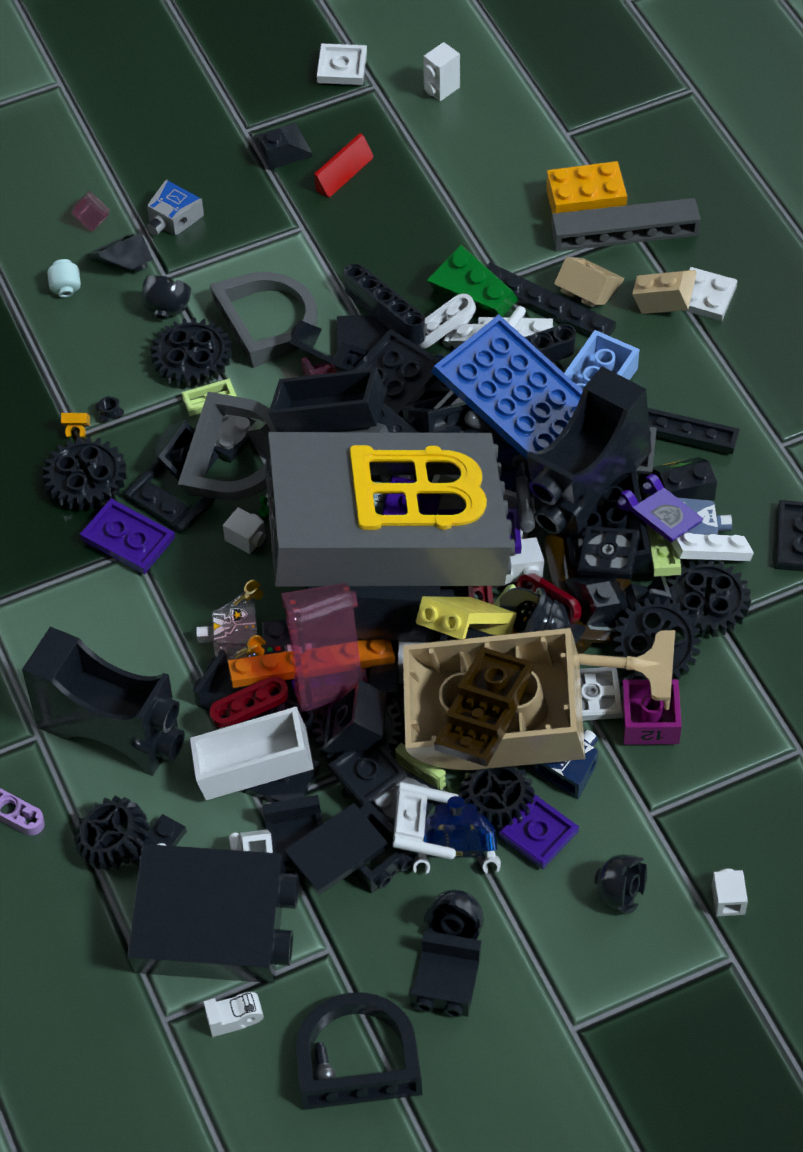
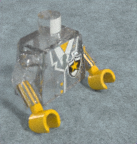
M249 580L245 584V592H242L220 609L214 610L212 612V626L197 627L198 643L213 642L215 656L221 650L226 651L227 660L264 655L265 650L261 645H265L266 641L257 635L255 602H252V598L259 600L263 597V591L258 589L261 584L255 580Z

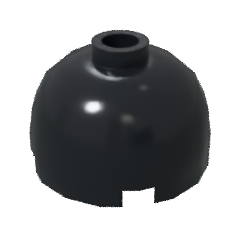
M147 276L142 285V301L144 306L154 313L155 318L167 320L168 317H174L187 308L192 289L188 284L180 280H176V284L168 282L169 277Z
M628 854L612 856L603 864L602 868L597 870L595 884H597L600 899L609 908L629 914L638 907L639 903H633L638 892L642 895L644 894L647 882V865L641 863L644 860L642 857Z
M452 889L440 893L431 901L425 913L424 922L426 921L428 924L427 931L477 940L483 927L484 916L482 907L477 899L467 892Z

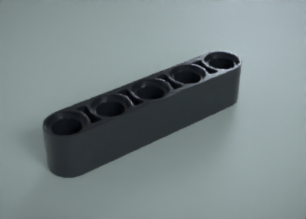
M350 264L343 269L344 289L349 297L387 328L418 345L425 341V316L364 266Z
M567 324L558 325L525 337L552 363L570 357L575 352L576 331Z

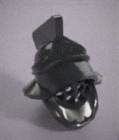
M521 587L511 588L499 599V607L517 613L513 628L518 633L571 628L575 645L585 633V626L570 623L564 605L548 597L543 587L537 588L536 592Z

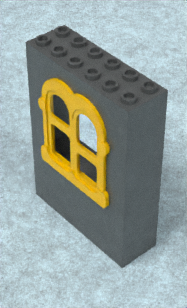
M269 432L265 472L275 586H505L506 575L511 574L510 556H514L515 541L510 539L511 520L506 519L508 515V502L503 500L505 485L504 481H500L501 463L496 462L498 458V445L493 444L492 433ZM371 475H416L417 481L415 483H374L371 480ZM427 475H461V477L452 483H431L428 481ZM373 494H404L408 513L406 515H378L375 512ZM417 494H456L465 501L466 508L463 512L455 515H422L419 513Z

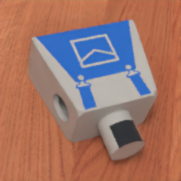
M165 180L148 203L147 209L150 222L147 224V229L155 236L162 230L172 235H178L204 216L202 199Z

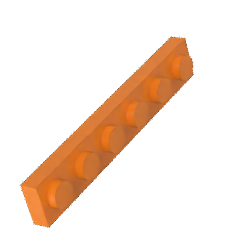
M366 639L228 660V669L232 687L236 688L253 685L274 676L280 677L283 680L391 664L395 663V655L390 640Z

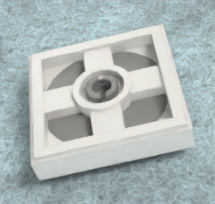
M617 668L580 669L583 721L622 718L623 711Z

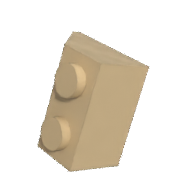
M566 257L554 284L561 287L560 291L571 297L578 295L582 297V303L595 307V305H605L623 283L624 278L584 258Z
M696 270L637 276L633 297L641 314L688 310L696 279Z

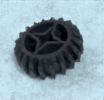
M518 766L471 770V773H465L464 782L460 784L459 801L462 812L467 813L468 821L475 820L477 828L485 824L487 831L491 827H496L497 831L500 832L502 826H506V824L513 825L512 818L514 816L518 819V823H521L523 817L520 810H523L525 815L528 816L530 809L526 804L534 803L532 797L535 795V790L532 787L531 778H526L527 773L525 769L518 771ZM487 784L486 788L480 790V793L475 794L482 785ZM519 796L514 804L507 807L508 802L513 801L514 797Z
M115 795L112 800L104 797L102 804L94 802L92 810L85 809V818H78L81 826L74 828L77 836L73 838L77 845V852L87 864L92 865L98 870L103 868L109 872L112 866L119 870L123 862L130 865L129 859L131 857L139 858L137 851L142 849L143 841L149 839L147 831L150 827L146 814L137 803L131 802L126 797L121 799Z

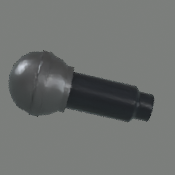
M317 1042L315 1044V1054L318 1066L315 1072V1079L335 1078L336 1073L331 1064H329L327 1049L323 1042Z

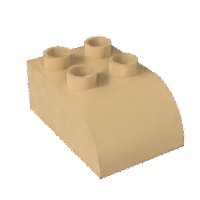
M571 628L403 645L405 747L407 752L417 760L441 768L477 770L585 759L579 656ZM482 647L534 662L532 673L515 714L487 767L435 751L434 747L435 740L447 723L446 713L458 696L457 686Z

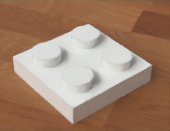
M321 44L317 83L363 85L367 46Z
M690 267V270H696L697 274L689 309L683 311L722 321L737 287V280Z

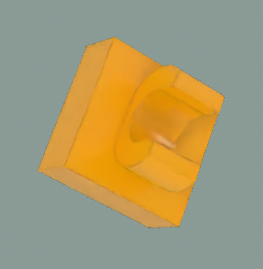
M61 413V423L67 426L65 429L66 436L71 438V431L74 428H79L80 437L84 438L86 436L84 426H90V415L87 413Z

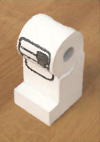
M254 992L242 993L236 997L217 1002L215 998L204 1001L212 1037L244 1029L247 1026L257 1024L264 1018L259 997Z

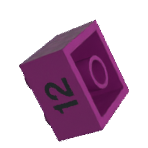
M679 679L672 680L668 710H665L663 701L652 699L649 680H623L621 700L624 745L679 744L682 729Z

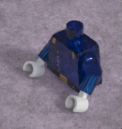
M460 796L449 798L448 804L436 805L434 814L429 815L425 819L423 842L453 848L456 852L455 856H484V852H486L487 857L483 864L484 872L488 874L487 863L494 862L497 865L498 873L501 867V860L495 855V850H497L495 829L484 815L478 813L477 806L475 804H465L464 799ZM418 853V856L414 858L412 866L415 873L416 866L420 862L426 864L425 874L429 873L430 863L426 857L427 854Z

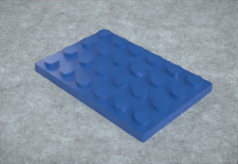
M500 315L492 319L438 362L431 371L525 459H527L529 452L543 450L560 435L571 419L583 391Z

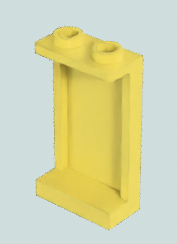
M422 596L416 623L458 639L466 638L468 627L498 636L512 633L517 613L472 597Z

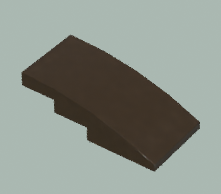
M482 647L457 686L458 696L446 713L447 723L434 742L435 751L487 767L515 714L532 673L534 662Z

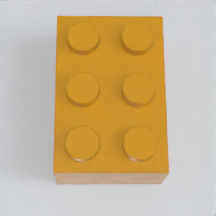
M618 161L547 170L546 191L552 214L627 206V193Z

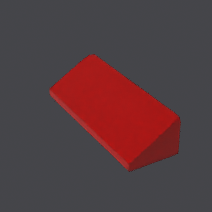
M358 134L314 173L315 190L325 197H331L373 159V154L363 134Z

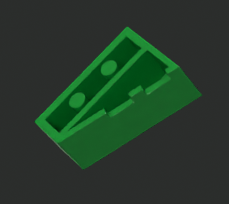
M462 245L427 280L434 290L451 295L453 298L459 294L470 295L477 308L496 316L500 315L503 317L518 301L514 292Z

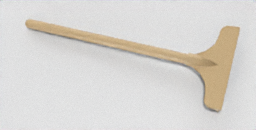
M675 630L658 632L652 648L641 656H627L626 658L578 654L579 665L625 668L626 670H636L643 673L650 682L652 699L663 701L665 710H668L671 698Z

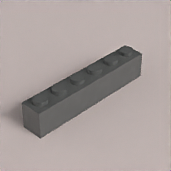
M695 198L555 213L552 214L551 231L555 249L558 252L699 236L701 218Z

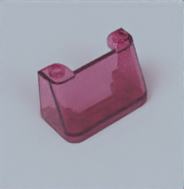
M341 583L282 593L283 608H286V624L289 629L295 673L294 690L301 712L314 710L336 701L359 679L367 683L366 670L361 668L353 611V608L358 607L355 591L350 592L348 584Z

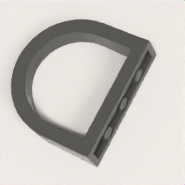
M256 272L210 284L214 303L253 368L290 354L300 348L289 343L292 330L281 335L254 341L231 302L261 291L284 292L295 297L304 306L305 316L302 321L314 326L318 325V312L313 295L303 284L291 277L272 272Z
M208 392L178 485L189 496L231 501L250 498L264 491L267 488L266 462L251 476L237 481H219L204 477L224 416L233 415L259 419L268 424L271 432H276L268 414L270 409L255 400Z

